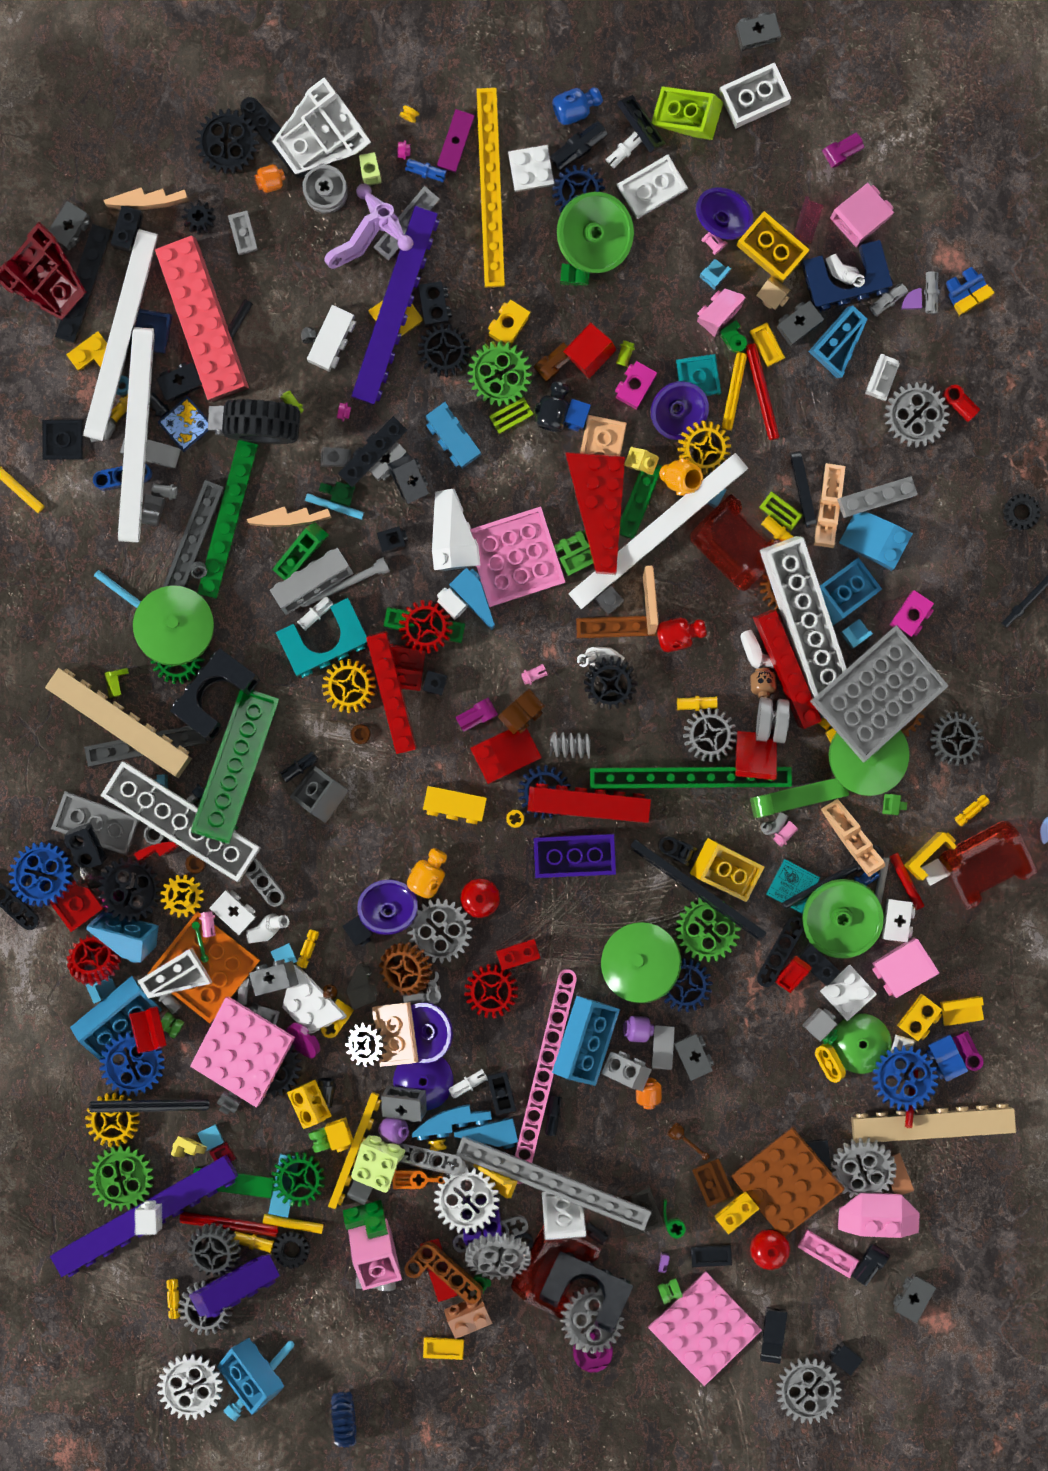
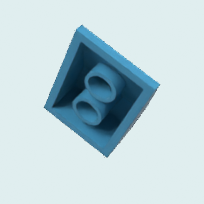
M862 512L852 516L839 544L892 571L895 569L913 533L871 513Z
M859 557L820 585L832 626L882 590Z
M465 568L449 586L493 630L495 625L481 582L479 581L480 576L474 569L469 571Z
M102 911L87 925V930L120 957L129 959V961L134 963H141L157 946L159 925L140 920L135 922L133 918L131 922L127 923L126 917L120 922L119 915L111 918L112 913H105V911Z

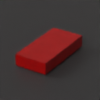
M795 956L779 974L775 983L789 993H792L811 971L812 967Z

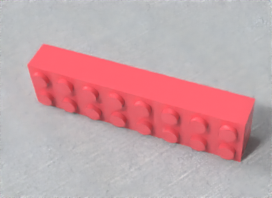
M191 235L155 249L207 400L214 402L249 389L197 239Z

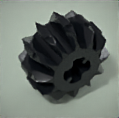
M197 200V206L190 202L191 209L185 207L184 211L187 214L182 215V219L187 220L184 226L190 227L189 231L191 233L196 230L197 234L201 235V229L208 233L207 226L213 228L214 224L211 221L216 220V216L212 215L214 212L213 207L208 208V202L202 205L200 200ZM198 214L202 215L200 221H197L195 218L198 217Z

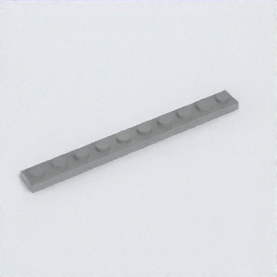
M465 1136L462 1137L456 1156L643 1231L651 1214V1210Z

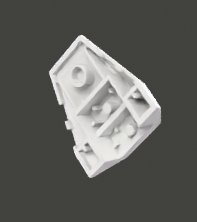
M325 77L308 89L303 100L296 106L294 113L285 122L272 141L295 174L311 170L318 165H326L353 156L371 143L363 128Z

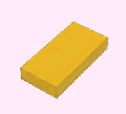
M767 322L749 331L766 367L785 359Z
M424 1337L423 1358L463 1360L464 1338Z

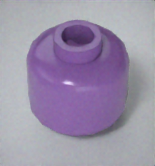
M630 1016L624 1022L623 1034L630 1042L644 1043L649 1040L650 1036H653L654 1025L651 1024L648 1017Z
M386 1117L378 1128L381 1139L388 1143L400 1144L405 1141L409 1134L408 1124L404 1119Z

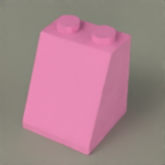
M869 183L865 184L834 209L830 217L855 247H858L894 214L893 206L890 202L884 201L879 196V190L874 185L870 186Z
M913 937L908 942H904L872 963L875 967L872 970L878 979L882 978L885 982L883 988L889 996L893 995L895 998L939 974V971L919 940Z
M387 1218L388 1235L368 1239L365 1225L348 1230L352 1262L363 1290L402 1280L393 1235Z

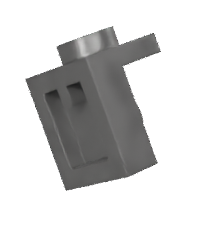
M253 1002L251 1007L248 1008L276 1025L280 1014L279 1011Z

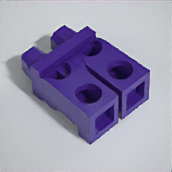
M464 1196L462 1204H469L479 1214L480 1210L471 1203V1197L466 1198ZM483 1196V1198L476 1199L475 1202L481 1206L486 1203L487 1198ZM499 1202L494 1203L499 1209L492 1210L496 1217L492 1218L489 1216L488 1218L491 1224L483 1223L485 1238L488 1237V1233L492 1236H495L496 1232H498L499 1236L503 1235ZM464 1210L462 1212V1219H471L473 1213L470 1210ZM479 1226L476 1227V1233H474L472 1228H469V1233L466 1234L463 1228V1241L466 1246L469 1243H473V1239L480 1240V1236H483L482 1229Z

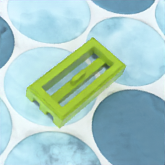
M523 397L490 415L489 418L498 434H501L534 414ZM521 404L524 405V406L521 407L520 409H518V410L512 412L511 414H509V415H507V416L501 418L500 420H498V421L495 420V418H497V417L503 415L504 413H506V412L512 410L513 408H515V407H517V406H519V405H521ZM525 410L527 411V414L523 415L522 417L512 421L511 423L503 426L502 428L499 427V425L503 422L511 419L512 417L522 413Z
M772 491L759 507L782 526L784 525L789 531H792L803 516V514ZM773 498L796 515V519L772 503L770 499ZM766 504H768L770 507H772L774 510H776L778 513H780L782 516H784L786 519L792 522V524H788L786 521H784L771 510H769L767 507H765Z

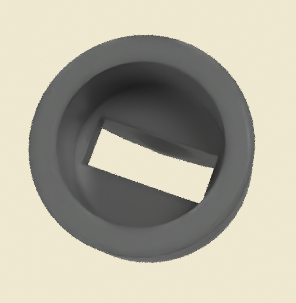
M311 327L304 328L301 332L302 342L304 344L315 342L317 338L316 331Z
M199 561L191 564L190 571L194 578L200 579L207 574L206 565L203 562Z

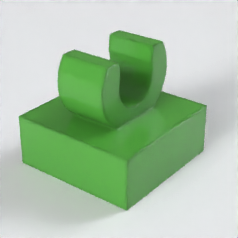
M885 794L882 814L899 815V810H907V802H900L901 795Z

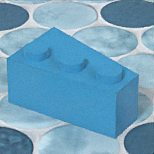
M853 305L847 307L808 352L836 378H842L867 318Z
M444 402L426 415L428 422L426 427L432 435L436 433L440 438L438 443L444 451L448 449L452 456L449 458L456 467L459 465L463 469L481 456V452L460 425L458 419L449 410L447 403Z

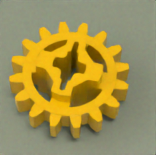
M187 874L183 876V879H181L180 875H176V880L169 878L170 884L163 885L166 891H161L160 893L165 895L161 902L167 903L164 909L170 908V915L177 912L178 918L181 917L182 913H184L185 917H189V912L196 913L195 907H202L199 901H204L205 899L200 897L204 890L198 889L201 883L195 884V877L188 880ZM184 882L191 886L183 888L179 883ZM172 889L174 891L173 898L170 900L169 894ZM179 892H188L185 896L186 900H177L180 896ZM195 892L196 897L193 903L191 901L192 894ZM182 904L186 909H178L174 906Z

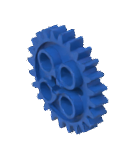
M41 842L40 846L33 843L32 849L25 846L26 852L19 851L21 857L13 858L17 862L16 865H10L14 869V872L8 874L14 877V879L9 881L10 884L15 885L12 891L18 892L16 897H23L22 902H29V905L33 907L37 904L38 907L42 908L43 902L49 907L50 900L57 903L56 897L64 898L62 892H69L66 885L73 884L68 880L69 877L74 876V874L69 872V870L73 869V866L67 865L71 859L65 857L66 852H60V847L55 846L53 848L51 843H48L47 846L44 842ZM38 858V864L32 867V861ZM56 863V870L54 872H51V865ZM30 869L39 873H45L49 876L57 877V880L43 876L39 877L35 874L27 873L25 870ZM32 877V883L26 886V880ZM50 882L51 887L48 891L45 892L44 886L46 883Z
M126 1031V1037H123L118 1033V1040L112 1037L111 1041L113 1044H105L108 1051H101V1054L105 1056V1058H99V1062L104 1063V1065L99 1067V1070L105 1071L101 1077H108L106 1085L113 1083L112 1090L118 1087L120 1095L124 1090H126L127 1096L130 1095L131 1091H134L135 1096H138V1090L145 1094V1087L152 1090L153 1086L151 1083H159L156 1076H163L159 1069H164L165 1066L159 1062L165 1059L164 1056H158L162 1053V1049L136 1055L132 1053L133 1047L136 1046L134 1034L130 1036L129 1031ZM125 1047H127L132 1061L135 1062L140 1079L136 1078L132 1066L128 1065L129 1061L124 1051ZM116 1054H121L124 1056V1060L117 1063L113 1060V1057ZM141 1065H150V1071L146 1073L141 1072ZM125 1072L132 1074V1078L128 1081L121 1078V1075Z
M904 1045L902 1046V1051H898L897 1047H894L893 1054L887 1050L888 1057L886 1058L881 1055L882 1063L876 1062L875 1064L879 1069H873V1074L878 1075L872 1078L873 1082L878 1083L874 1086V1090L880 1089L877 1097L884 1096L883 1103L890 1101L889 1108L896 1104L897 1111L901 1109V1106L905 1107L906 1112H908L909 1106L916 1110V1104L924 1107L923 1100L930 1102L928 1094L934 1095L935 1091L931 1088H937L938 1085L936 1082H933L938 1079V1075L932 1074L937 1071V1068L930 1067L933 1064V1060L926 1061L928 1054L926 1053L921 1056V1049L917 1050L916 1053L913 1052V1046L910 1047L909 1051H906ZM898 1061L905 1062L906 1067L904 1069H898L895 1066V1063ZM914 1063L908 1080L905 1081L901 1092L896 1094L897 1089L901 1085L902 1077L906 1075L910 1064ZM916 1070H920L925 1076L918 1079L914 1077L913 1073ZM893 1078L897 1081V1085L890 1087L886 1084V1081ZM906 1088H912L914 1089L915 1094L913 1096H907L904 1093V1090Z

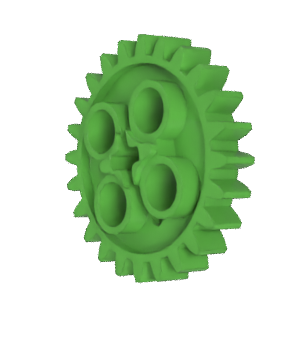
M502 340L498 342L497 346L492 341L490 348L484 344V351L478 349L476 352L479 356L473 355L471 358L475 362H470L468 365L473 368V370L467 372V374L473 375L468 381L475 383L471 389H478L479 391L476 396L478 397L483 394V401L490 398L491 405L495 400H497L498 406L502 405L503 400L506 405L510 404V399L516 402L517 396L521 398L524 396L521 390L527 391L529 389L525 384L532 382V380L527 378L533 374V372L527 371L532 364L525 363L529 357H522L521 355L524 350L517 352V345L510 348L509 341L505 346H503ZM505 355L508 358V364H502L499 356ZM515 364L514 368L506 371L502 376L499 375L491 381L485 382V379L495 375L498 370L502 371L508 366ZM482 366H490L491 373H484ZM509 373L517 374L518 381H511ZM493 382L501 385L500 391H495L492 388Z
M698 898L697 905L691 901V909L685 906L684 909L687 913L679 914L683 920L676 921L681 927L675 929L676 932L681 933L676 939L683 940L680 947H687L685 954L690 951L693 952L691 958L693 959L698 955L699 962H701L703 957H706L707 963H709L711 957L718 961V955L724 959L725 951L731 954L732 951L729 946H737L733 939L737 940L740 938L735 932H739L741 928L735 927L736 924L706 902L703 903L700 898ZM704 911H711L713 919L710 921L704 920L702 917ZM695 917H698L706 927L712 926L711 932L721 940V943H718L710 933L705 934V928L695 920ZM690 925L698 926L699 933L697 935L689 933L688 927ZM725 925L728 932L725 935H720L717 932V926ZM711 939L714 943L713 948H704L703 940Z
M120 1145L118 1150H116L115 1146H112L111 1153L105 1149V1156L99 1154L97 1155L99 1162H92L96 1168L89 1169L94 1174V1176L88 1178V1180L94 1181L89 1188L96 1189L92 1194L93 1196L99 1194L100 1197L97 1202L105 1200L104 1207L110 1203L112 1204V1210L119 1206V1210L122 1211L124 1205L130 1210L131 1203L138 1206V1199L144 1202L146 1199L143 1194H150V1191L146 1188L153 1187V1184L149 1182V1180L154 1179L153 1175H149L153 1168H147L146 1166L150 1160H142L145 1154L137 1155L139 1149L131 1152V1146H128L126 1150H124L123 1145ZM125 1160L132 1162V1170L124 1168L123 1163ZM115 1161L119 1162L121 1176L126 1177V1179L123 1180V1184L127 1191V1195H124L122 1181L117 1180V1177L120 1173ZM105 1166L113 1168L114 1173L112 1176L105 1174ZM130 1180L138 1182L139 1187L137 1190L129 1187ZM111 1185L118 1187V1195L110 1193L109 1188Z

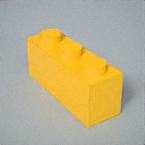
M427 786L423 810H427V815L438 817L439 813L447 814V819L458 821V817L466 818L467 823L478 824V821L483 820L487 798Z

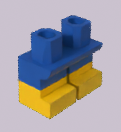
M972 267L962 272L963 277L967 281L963 285L960 284L957 277L946 282L950 292L948 297L959 316L994 294L992 288L985 282L983 275H978Z

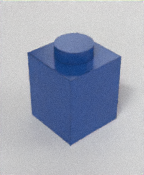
M572 399L565 419L568 425L567 428L577 432L579 429L583 430L591 405Z

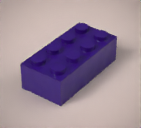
M614 834L534 838L535 878L616 875Z
M269 1254L257 1256L230 1273L189 1294V1297L199 1317H215L224 1312L222 1308L233 1307L241 1302L240 1298L251 1297L258 1293V1288L271 1286L276 1282L274 1279L280 1275Z

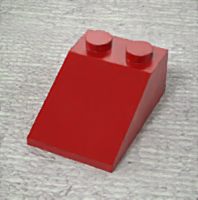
M508 729L470 748L487 784L542 758L528 729H525L522 733L517 731L515 734Z

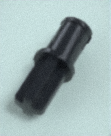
M310 752L299 761L294 760L291 766L280 772L282 778L288 783L300 773L304 774V770L316 763L318 757L314 752Z
M549 1096L548 1112L545 1114L547 1116L545 1130L547 1136L557 1135L558 1120L561 1117L562 1097Z

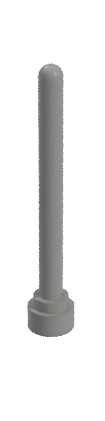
M384 557L376 560L373 567L337 583L301 607H307L376 573L384 575L390 572Z

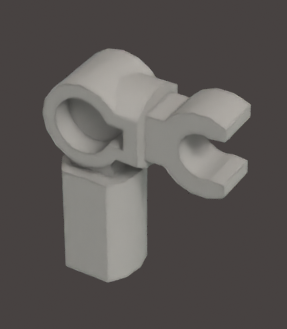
M435 972V979L430 980L426 993L420 991L415 994L413 992L411 996L405 993L403 995L404 1003L410 1002L411 1005L422 1002L439 1003L441 993L440 986H437L439 980L438 972Z

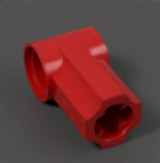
M951 385L944 390L942 395L945 398L944 401L950 404L967 422L980 411L979 407L964 393L961 386ZM950 390L957 392L956 400L950 398Z

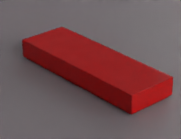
M439 1238L427 1241L433 1242L443 1250ZM430 1248L423 1249L425 1256H433ZM438 1262L441 1270L448 1269L446 1262ZM427 1267L438 1302L458 1296L452 1288Z

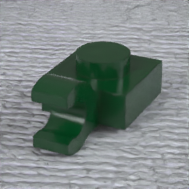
M337 481L335 487L324 483L320 484L319 492L332 495V502L350 507L355 487L352 488L350 485Z

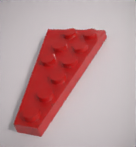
M565 452L596 574L616 575L625 457Z

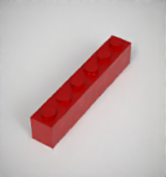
M769 610L753 617L786 699L789 700V706L798 727L806 729L821 722L818 710L810 702L813 698L777 611Z
M384 631L368 635L366 639L395 752L399 754L416 750L417 745L388 632Z
M536 783V787H530L527 811L649 823L651 799L645 798V794L633 793V797H628L626 792L614 791V795L606 794L607 790L595 789L594 793H588L587 788L575 787V791H568V786L556 785V789H549L548 784Z

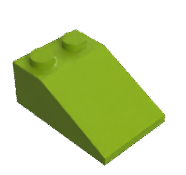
M662 86L652 118V124L656 127L688 136L713 140L723 101L712 93Z

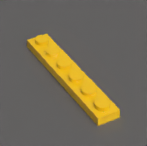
M372 1092L329 1202L328 1207L336 1209L337 1205L341 1206L346 1194H343L342 1191L344 1186L349 1187L352 1179L349 1173L355 1165L361 1143L366 1139L364 1137L366 1129L370 1130L374 1121L371 1118L373 1110L378 1111L381 1100L378 1099L380 1095L378 1093Z

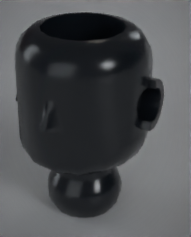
M554 381L550 387L551 395L543 396L534 408V414H536L535 424L548 431L561 432L567 425L565 419L570 404L564 398L569 392V386Z

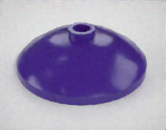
M720 187L708 189L701 194L696 203V214L700 223L708 232L719 238L728 240L741 238L753 224V212L750 205L741 195L730 189Z
M687 381L673 382L662 388L655 396L651 406V419L654 427L660 434L673 440L685 439L681 433L689 434L686 427L690 426L694 430V422H697L700 427V422L702 420L706 422L709 413L708 399L703 390L694 383ZM675 404H678V407L676 409H673V406Z
M381 880L371 884L362 892L358 900L357 909L359 918L366 928L378 934L390 935L399 933L412 924L417 915L418 903L415 894L408 889L406 884L396 880Z
M422 1002L411 1005L418 1060L420 1063L437 1061L447 1053L451 1046L453 1038L451 1022L446 1013L432 1003ZM429 1028L432 1029V1031H433L432 1034H430Z
M443 1057L430 1063L400 1064L395 1069L393 1084L394 1087L426 1090L427 1110H431L443 1104L449 1097V1088L453 1086V1073L450 1065ZM421 1078L426 1079L427 1083L425 1085L419 1083Z

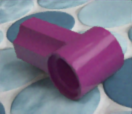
M854 133L838 143L834 142L822 150V153L831 168H835L845 162L848 157L864 149L865 146L861 137Z
M488 697L455 718L463 732L481 722L485 723L496 717L498 713Z
M968 1031L953 1037L952 1039L966 1068L972 1071L981 1069L984 1062L983 1058L979 1054ZM971 1056H975L978 1059V1065L973 1068L968 1063Z

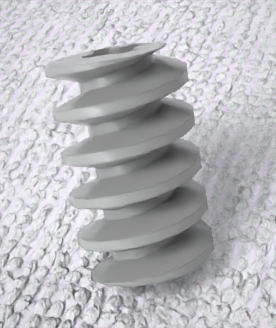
M553 732L550 738V757L553 752H555L556 757H559L560 753L563 752L564 758H567L570 752L572 758H575L577 753H579L580 758H583L584 754L587 753L588 759H590L591 739H589L588 734H585L582 739L580 733H577L575 739L572 733H569L568 737L565 738L563 732L558 738L556 732Z

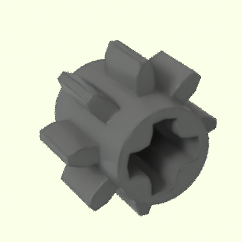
M224 1090L217 1102L221 1106L219 1111L226 1115L230 1111L235 1113L242 1100L231 1091L228 1093Z

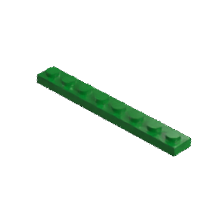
M238 440L205 562L207 574L201 578L197 592L199 595L218 598L257 453V444Z

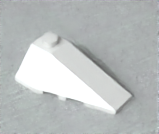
M455 489L435 492L432 541L434 570L448 571L481 565L478 543L473 538L470 524L466 522L463 515V508Z

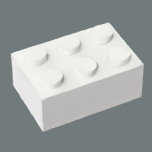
M775 62L720 87L719 95L735 129L787 106L791 101V96Z

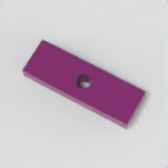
M455 109L437 167L456 173L475 115ZM458 139L459 143L453 144L452 141Z

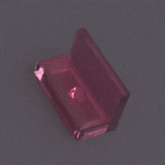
M806 196L793 236L799 241L811 244L823 205L809 201L810 197Z

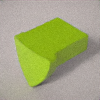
M128 668L108 671L104 674L109 698L121 695L118 676L129 674Z

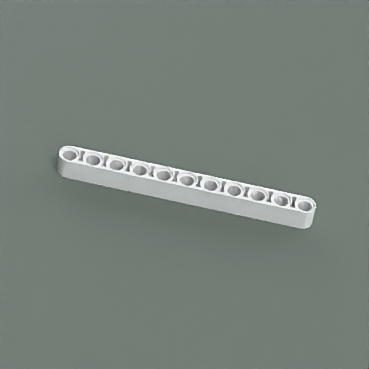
M141 229L137 231L83 436L101 441L105 438L133 327L135 326L157 244L158 234Z
M133 327L118 527V541L123 542L140 541L154 328Z
M736 453L733 454L702 480V484L697 491L684 495L618 551L616 575L596 574L594 571L569 593V596L580 609H583L709 503L713 497H716L741 476L748 467Z

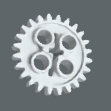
M466 1167L464 1173L459 1176L450 1175V1179L443 1177L445 1184L438 1183L441 1191H435L439 1198L434 1199V1203L440 1204L435 1208V1211H442L438 1218L445 1217L446 1219L443 1224L446 1225L450 1222V1230L456 1226L458 1233L461 1232L462 1228L465 1229L466 1234L469 1233V1228H472L474 1233H476L477 1226L483 1230L484 1222L489 1225L491 1224L488 1219L489 1216L492 1218L496 1217L492 1210L499 1209V1207L494 1205V1203L500 1201L499 1198L494 1197V1195L499 1193L498 1190H492L495 1183L488 1184L490 1177L483 1178V1172L477 1175L476 1168L469 1173ZM465 1181L471 1182V1190L463 1191L461 1189L462 1183ZM455 1187L466 1198L471 1197L470 1201L480 1210L479 1214L469 1204H462L463 1199L453 1190ZM483 1195L487 1198V1201L484 1205L480 1206L476 1204L475 1200L478 1196ZM456 1196L458 1203L454 1206L448 1205V1197ZM470 1210L473 1215L471 1219L464 1220L461 1217L462 1212Z
M185 1353L183 1360L176 1356V1363L170 1360L168 1363L170 1368H163L166 1374H160L159 1378L164 1380L157 1384V1386L163 1387V1389L158 1391V1394L164 1395L160 1402L166 1401L165 1409L171 1407V1415L177 1411L179 1419L182 1414H185L186 1420L189 1419L190 1415H193V1418L196 1420L198 1413L205 1417V1410L211 1413L212 1407L210 1405L216 1407L218 1403L215 1399H221L222 1397L217 1393L223 1391V1387L218 1386V1384L223 1382V1379H217L221 1372H214L216 1364L208 1365L210 1359H207L205 1362L202 1361L203 1355L196 1359L195 1353H193L191 1358L188 1359ZM198 1369L200 1377H193L190 1370ZM172 1378H180L182 1385L175 1386L172 1383ZM203 1378L207 1379V1381L195 1385L193 1391L191 1388H188L178 1395L174 1394V1392L186 1388L188 1382L190 1385H193ZM206 1387L209 1394L202 1396L199 1393V1388ZM181 1396H188L191 1403L183 1404L180 1399Z

